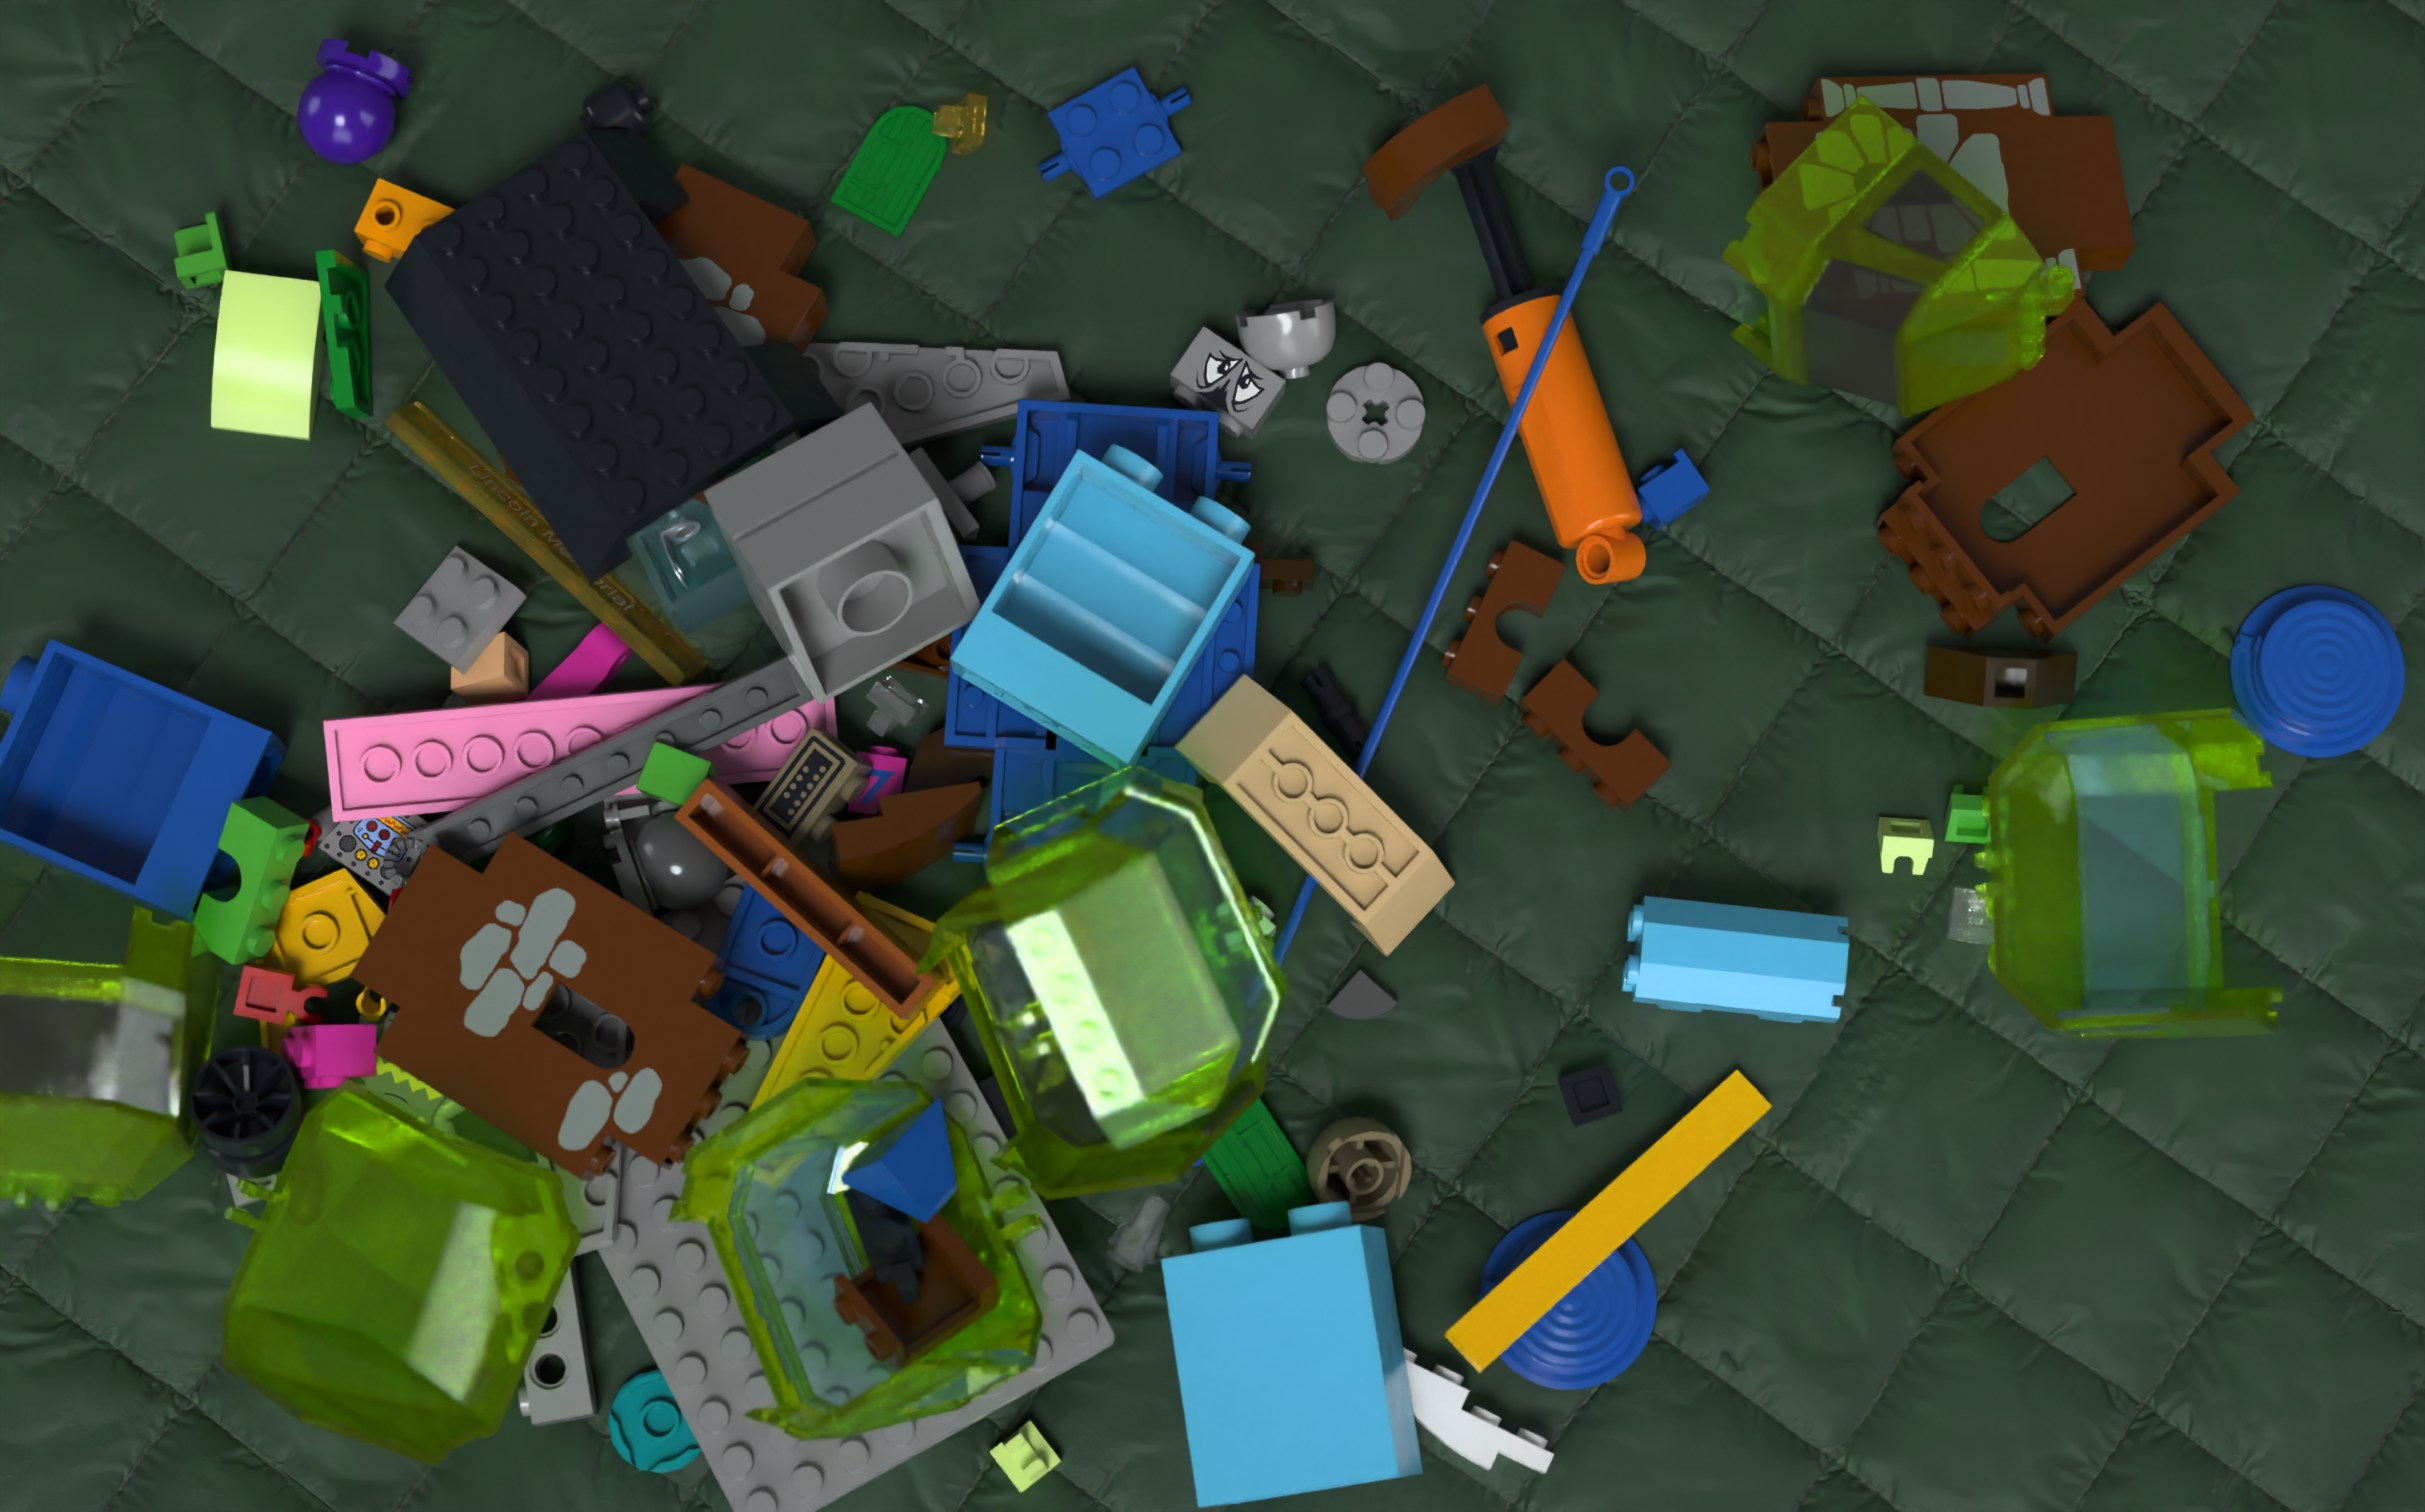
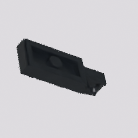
M854 1188L843 1191L847 1208L875 1281H879L880 1284L892 1281L902 1307L922 1300L914 1273L925 1269V1261L908 1214Z

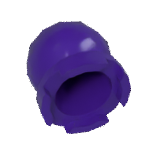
M328 38L322 40L315 57L316 63L325 69V72L311 79L301 94L297 121L304 142L321 158L345 166L362 163L381 153L393 136L396 110L392 98L408 97L414 77L408 76L410 73L408 68L385 55L371 50L368 58L346 52L347 41Z

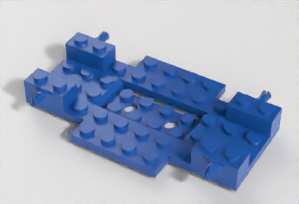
M1018 399L1016 435L1011 447L981 445L980 462L983 465L1010 467L1013 486L1008 548L958 544V550L981 606H983L1078 449L1100 462L1111 444L1123 447L1140 456L1157 468L1163 475L1153 493L1186 513H1189L1198 496L1214 501V494L1220 480L1249 483L1251 462L1221 461V455L1217 446L1219 412ZM1254 563L1253 570L1151 737L1148 743L1147 756L1139 757L1128 776L1059 735L1056 736V750H1046L1047 728L953 673L950 660L944 746L995 750L990 827L985 843L954 841V851L973 853L953 852V862L983 863L986 873V905L1036 908L1037 904L1136 910L1137 915L1187 918L1189 891L1195 877L1225 879L1226 869L1206 867L1226 868V858L1196 857L1193 845L1197 770L1173 746L1241 674H1245L1253 680L1260 564ZM973 621L952 632L950 658Z

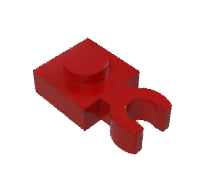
M245 962L233 1014L283 1025L286 1012L291 1011L295 1012L297 1017L307 1024H320L322 1013L307 1009L304 1003L311 996L327 998L328 988L317 982L307 983L302 987L293 986L294 971Z

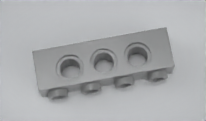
M552 1212L500 1221L502 1233L494 1236L495 1249L499 1264H507L510 1284L502 1286L506 1313L507 1315L515 1314L518 1334L510 1336V1345L515 1366L523 1365L526 1385L518 1386L522 1416H531L532 1425L536 1426L598 1416L599 1412L574 1257L566 1259L562 1255ZM535 1255H544L550 1265L548 1275L540 1282H529L524 1274L526 1262ZM551 1305L557 1312L556 1326L550 1332L540 1334L536 1332L532 1325L533 1314L539 1307ZM556 1355L561 1357L565 1363V1374L559 1382L549 1385L542 1380L540 1367L546 1358Z

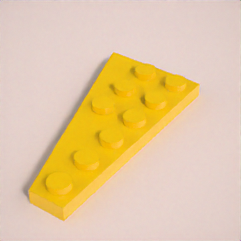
M858 891L855 898L948 981L916 1019L901 1020L827 954L723 1161L724 1165L772 1188L998 956L995 949L862 891Z

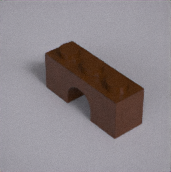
M1511 540L1506 552L1497 549L1484 575L1492 579L1484 597L1475 593L1464 615L1463 620L1470 623V627L1463 641L1455 637L1453 638L1441 663L1449 668L1445 682L1499 707L1521 663L1523 654L1506 646L1499 639L1495 623L1503 614L1514 610L1525 611L1542 619L1563 576L1566 565L1514 540Z
M1563 658L1521 700L1519 710L1524 715L1520 720L1535 737L1541 740L1546 735L1560 749L1556 756L1572 773L1577 775L1582 771L1596 784L1592 791L1605 806L1611 810L1618 806L1626 814L1668 772L1672 763L1637 729L1621 743L1614 746H1601L1591 741L1583 730L1582 716L1596 703L1600 693Z

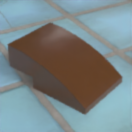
M980 781L879 797L876 817L833 823L828 857L830 876L852 896H856L858 891L867 893L889 886L937 862L954 849V841L962 842L974 831L982 791Z

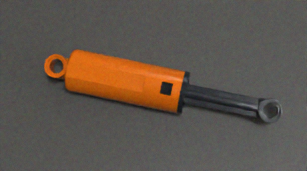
M1498 143V145L1459 163L1449 170L1453 176H1456L1500 301L1482 312L1479 320L1512 411L1564 290L1561 286L1536 289L1492 166V162L1498 154ZM1569 310L1520 421L1518 431L1559 545L1565 549L1577 548L1576 564L1582 578L1594 585L1633 580L1642 573L1645 567L1646 552L1641 539L1634 533L1628 532V530L1641 522L1643 512L1571 310Z

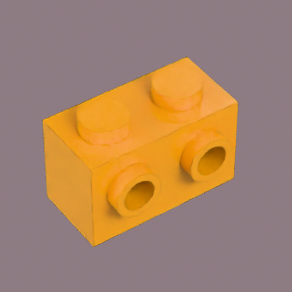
M378 178L354 232L361 244L364 245L362 250L368 255L384 262H390L392 257L400 260L415 235L451 214L455 209Z

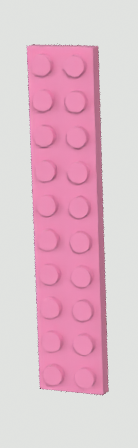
M726 682L324 719L333 822L456 811ZM834 697L820 705L813 699L800 707L696 755V757L714 764L718 768L715 779L723 780L727 785L772 781L812 727L828 731L838 739ZM637 784L612 796L641 792L636 789Z

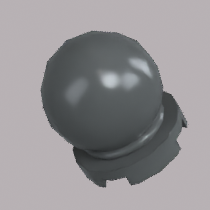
M678 811L662 813L643 825L635 839H626L622 828L602 835L607 850L617 847V850L610 852L614 862L612 866L625 900L654 918L653 910H657L659 905L674 910H683L698 907L710 900L725 883L729 866L674 818Z

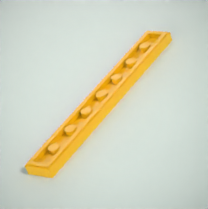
M1736 1070L1454 1324L1444 1336L1481 1373L1771 1109L1772 1105Z

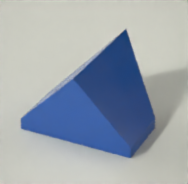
M941 1095L873 1142L842 1175V1183L928 1223L957 1191Z

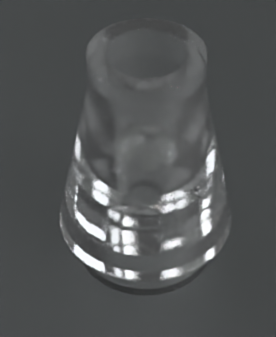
M1143 1193L1139 1203L1108 1239L1111 1246L1107 1251V1256L1129 1270L1142 1273L1147 1264H1153L1165 1218L1171 1208L1170 1205L1155 1195Z

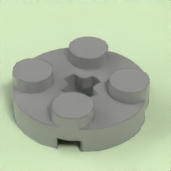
M1381 362L1362 366L1345 374L1333 387L1326 406L1327 429L1336 448L1349 459L1360 463L1365 461L1368 463H1379V465L1390 464L1406 456L1419 441L1425 420L1423 397L1416 384L1403 372ZM1371 403L1376 407L1381 404L1387 408L1384 414L1387 421L1386 424L1380 426L1374 421L1367 425L1363 421L1367 414L1365 406Z

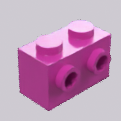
M312 1025L287 1028V1038H283L281 1042L280 1056L291 1068L295 1079H304V1089L350 1087V1078L376 1076V1053L373 1052L376 1048V1025Z

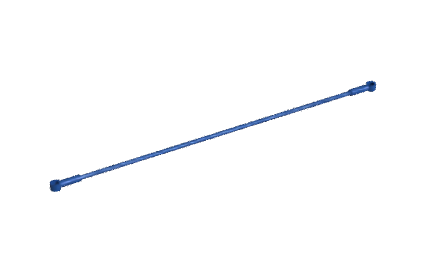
M1613 167L1603 179L1604 192L1579 247L1582 249V252L1354 767L1353 772L1362 781L1594 255L1599 254L1622 199L1628 196L1634 187V175L1626 167ZM1616 174L1624 176L1628 182L1627 189L1623 191L1614 190L1610 185V177ZM1309 874L1306 876L1218 1078H1213L1190 1133L1216 1116L1225 1104L1233 1086L1229 1084L1317 885V882ZM1186 1136L1178 1145V1156L1184 1164L1198 1166L1203 1163L1201 1157L1192 1161L1186 1159L1183 1155V1147L1189 1142Z

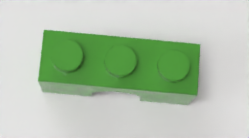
M266 796L233 801L218 848L231 855L239 865L242 877L241 887L231 886L203 892L189 938L232 965L266 958L275 941V929L282 907L286 904L290 895L289 886L296 864L304 852V840L310 823Z

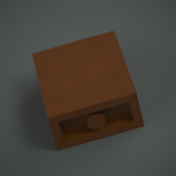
M939 1212L928 1223L918 1219L919 1234L916 1237L923 1253L925 1269L914 1274L922 1300L902 1307L893 1282L889 1281L880 1284L879 1281L876 1282L870 1267L851 1280L844 1273H840L833 1278L835 1298L832 1300V1304L838 1316L848 1326L855 1323L865 1335L863 1342L871 1356L879 1364L886 1361L897 1375L999 1306L998 1281Z

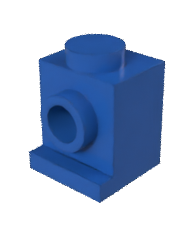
M1682 448L1673 454L1669 463V469H1666L1661 464L1639 479L1642 487L1637 490L1636 496L1643 512L1641 523L1646 524L1650 522L1656 532L1704 501L1710 490Z

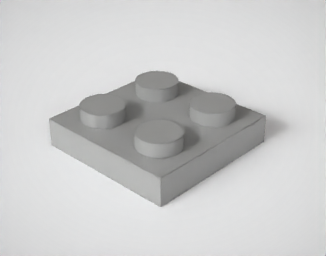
M455 546L394 621V624L408 636L465 675L527 596L509 581L458 546Z

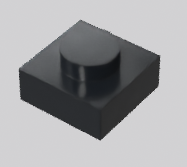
M1607 1063L1564 1076L1557 1080L1573 1128L1623 1111Z

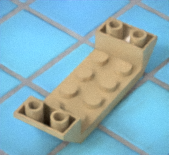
M1241 674L1173 746L1208 782L1218 784L1353 917L1350 922L1386 957L1455 884L1436 854L1291 709L1245 674Z

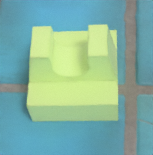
M1879 817L1877 838L1882 872L1893 873L1895 859L1899 856H1909L1911 858L1912 874L1923 875L1928 858H1932L1934 837L1930 821Z
M1028 1421L990 1451L991 1455L1020 1493L1024 1492L1062 1462L1031 1421Z

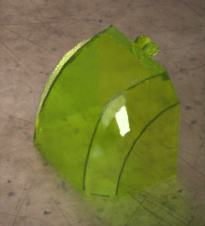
M347 1079L305 1115L273 1190L244 1178L239 1179L236 1188L241 1193L252 1198L258 1197L268 1201L261 1218L236 1206L227 1207L223 1217L255 1229V1232L223 1302L222 1366L300 1422L434 1466L447 1459L446 1453L479 1436L485 1439L498 1432L581 1241L577 1226L570 1219L561 1192L564 1186L559 1174L457 1124Z

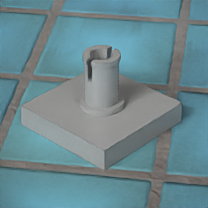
M919 447L908 456L937 496L957 547L958 544L975 545L980 526L966 506L988 491L995 489L996 483L985 465L978 461L973 467L947 483L924 450Z

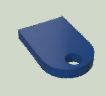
M748 883L745 885L717 952V956L726 961L721 970L725 972V978L716 994L707 1000L714 1015L751 1037L749 1041H767L789 1031L827 953ZM750 1000L759 1002L762 1005V1013L755 1023L743 1025L736 1021L735 1013L740 1004Z

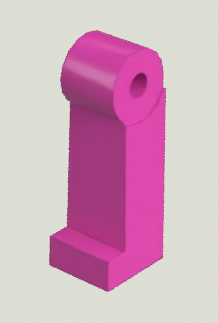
M610 620L603 621L584 638L581 644L524 701L600 694L616 677L619 669L632 656L637 644Z

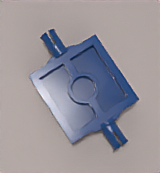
M1132 67L1049 112L1048 119L1060 139L1062 153L1040 165H1036L1040 175H1042V179L1047 184L1049 181L1072 170L1075 175L1084 181L1094 201L1097 202L1181 156L1182 151L1169 130L1167 117L1192 105L1190 96L1186 95V89L1181 86L1176 91L1157 100L1146 89L1137 71Z

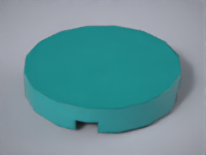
M660 1370L639 1374L622 1386L612 1404L608 1426L612 1443L624 1460L640 1470L662 1474L682 1469L698 1458L702 1450Z

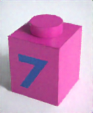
M870 746L869 753L857 751V755L873 768L866 776L868 785L862 795L855 802L848 804L847 811L850 818L865 819L876 817L879 797L903 793L909 774V764L906 758H899V750L882 746Z

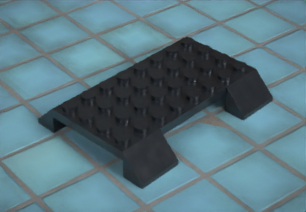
M631 128L584 130L414 236L384 284L392 300L590 584L634 557L626 539L792 433H795L800 440L845 415L792 342L741 346L654 227L655 224L689 204V202L636 129Z

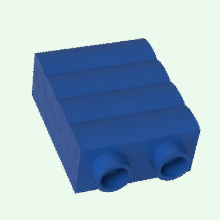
M50 638L40 660L23 655L16 662L1 694V710L14 716L0 744V844L192 926L203 892L224 888L236 863V860L231 855L218 848L231 803L233 801L267 796L288 747L266 729Z

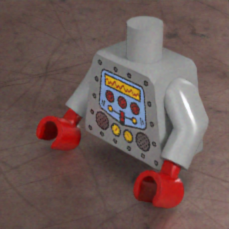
M329 805L309 819L303 818L310 824L305 837V848L302 857L311 854L316 841H322L318 847L324 853L390 897L389 912L403 887L392 883L386 875L384 869L386 849L395 839L429 823L421 818L423 814L333 822L332 805ZM407 848L406 850H401L396 855L395 867L400 873L411 876L423 855L415 849Z

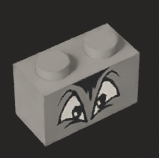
M1204 326L1170 373V386L1175 389L1173 392L1174 397L1192 410L1197 411L1201 406L1207 411L1219 412L1218 427L1235 438H1238L1242 433L1253 440L1286 390V380Z

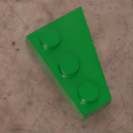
M334 249L315 251L332 375L330 379L332 402L337 410L352 419L372 418L369 273Z

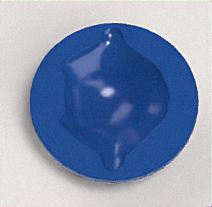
M2308 585L2291 588L2268 598L2247 617L2233 642L2229 661V678L2233 697L2239 711L2260 737L2278 749L2294 755L2309 758H2330L2348 754L2365 746L2376 738L2390 723L2402 699L2405 684V664L2396 634L2386 619L2372 605L2355 594L2342 589L2322 585Z
M1557 1211L1542 1214L1521 1223L1511 1230L1495 1247L1484 1267L1480 1281L1478 1303L1570 1221L1578 1211ZM1631 1237L1628 1238L1507 1348L1499 1358L1524 1379L1558 1390H1578L1593 1387L1623 1372L1634 1362L1647 1344L1652 1333L1657 1311V1292L1654 1276L1645 1255Z

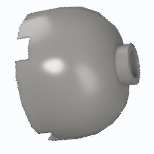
M1322 299L1281 303L1270 305V309L1265 310V315L1256 316L1255 309L1235 316L1239 339L1245 354L1267 369L1279 371L1282 379H1293L1310 375L1309 366L1322 361L1327 356L1336 338V314L1332 299L1325 302Z

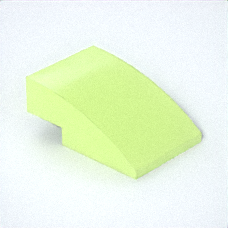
M225 270L214 354L211 401L212 428L311 440L326 347L323 341L325 323L319 282Z

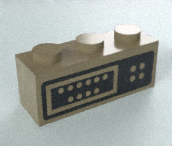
M812 727L753 808L808 856L817 843L822 844L831 836L833 823H838V820L835 818L846 803L851 804L862 795L868 785L866 776L873 767L828 731Z

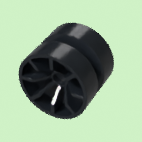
M238 1045L215 1053L204 1061L195 1072L189 1085L188 1107L205 1151L219 1169L235 1177L257 1179L274 1175L295 1161L308 1139L309 1118L293 1072L281 1056L264 1047Z

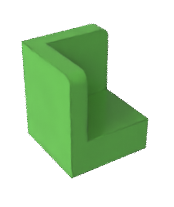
M215 211L205 213L207 224L178 230L174 234L179 255L178 258H174L177 277L187 290L223 282L225 270L234 271L224 223Z
M656 742L652 746L636 789L644 795L681 809L706 778L715 779L718 768L709 761Z

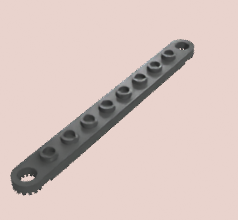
M785 654L395 839L388 846L384 855L386 875L392 883L404 888L411 876L404 875L396 869L394 864L396 855L401 850H406L407 848L415 849L421 855H424L430 844L442 849L463 863L469 864L497 851L509 830L524 838L637 784L652 746L656 742L696 756L800 707L815 698L788 658V655Z

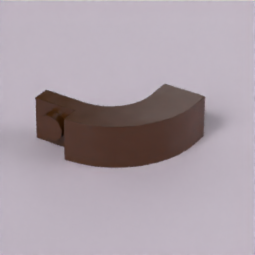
M1486 83L1455 97L1424 115L1384 144L1365 163L1362 171L1369 183L1368 190L1371 199L1378 208L1385 210L1390 221L1407 214L1420 193L1443 173L1459 163L1498 145L1510 124Z

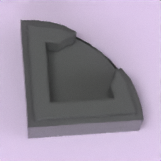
M1359 970L1329 1003L1326 1009L1342 1019L1365 1021L1384 1016L1394 1009L1398 1003Z

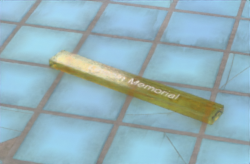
M420 402L400 408L392 413L385 424L394 434L672 686L678 687L701 674L708 663L609 573L590 584L541 512Z

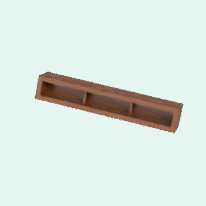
M706 778L674 816L676 820L901 1020L916 1019L948 981L723 780Z

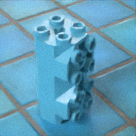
M1644 896L1641 905L1634 904L1633 911L1629 912L1626 940L1635 942L1634 955L1629 954L1628 961L1624 963L1622 991L1632 992V1002L1656 1004L1661 1009L1699 1013L1706 1009L1753 1014L1764 1020L1801 1023L1804 1020L1835 1023L1839 1019L1841 1007L1831 1005H1834V995H1844L1846 985L1849 935L1842 933L1848 927V917Z

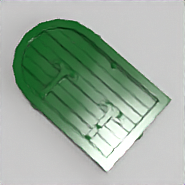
M915 106L896 107L884 113L869 130L865 141L832 196L831 203L862 219L864 222L870 223L900 239L934 178L940 172L947 152L946 133L939 119L929 111Z
M1252 1090L1226 1109L1219 1111L1216 1116L1186 1135L1230 1201L1231 1207L1243 1219H1250L1251 1225L1261 1229H1281L1289 1225L1287 1211L1308 1205L1311 1197V1186L1308 1182L1307 1171L1302 1163V1159L1297 1156L1255 1090Z

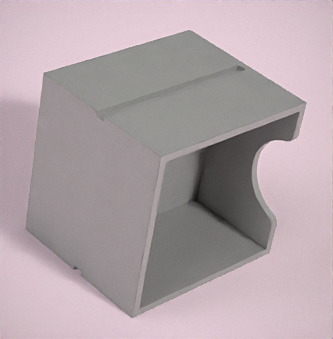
M871 401L703 492L757 610L819 705L973 621L982 607L937 496Z

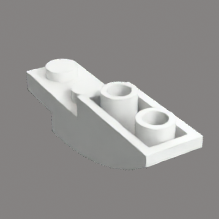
M1403 1348L1414 1418L1439 1441L1462 1457L1486 1470L1491 1469L1497 1454L1500 1453L1541 1474L1546 1473L1554 1456L1553 1453L1545 1450L1548 1442L1546 1439L1523 1428H1520L1515 1436L1498 1427L1501 1421L1500 1417L1473 1405L1470 1413L1462 1410L1461 1408L1470 1391L1460 1386L1464 1377L1437 1364L1433 1372H1430L1414 1364L1417 1355Z

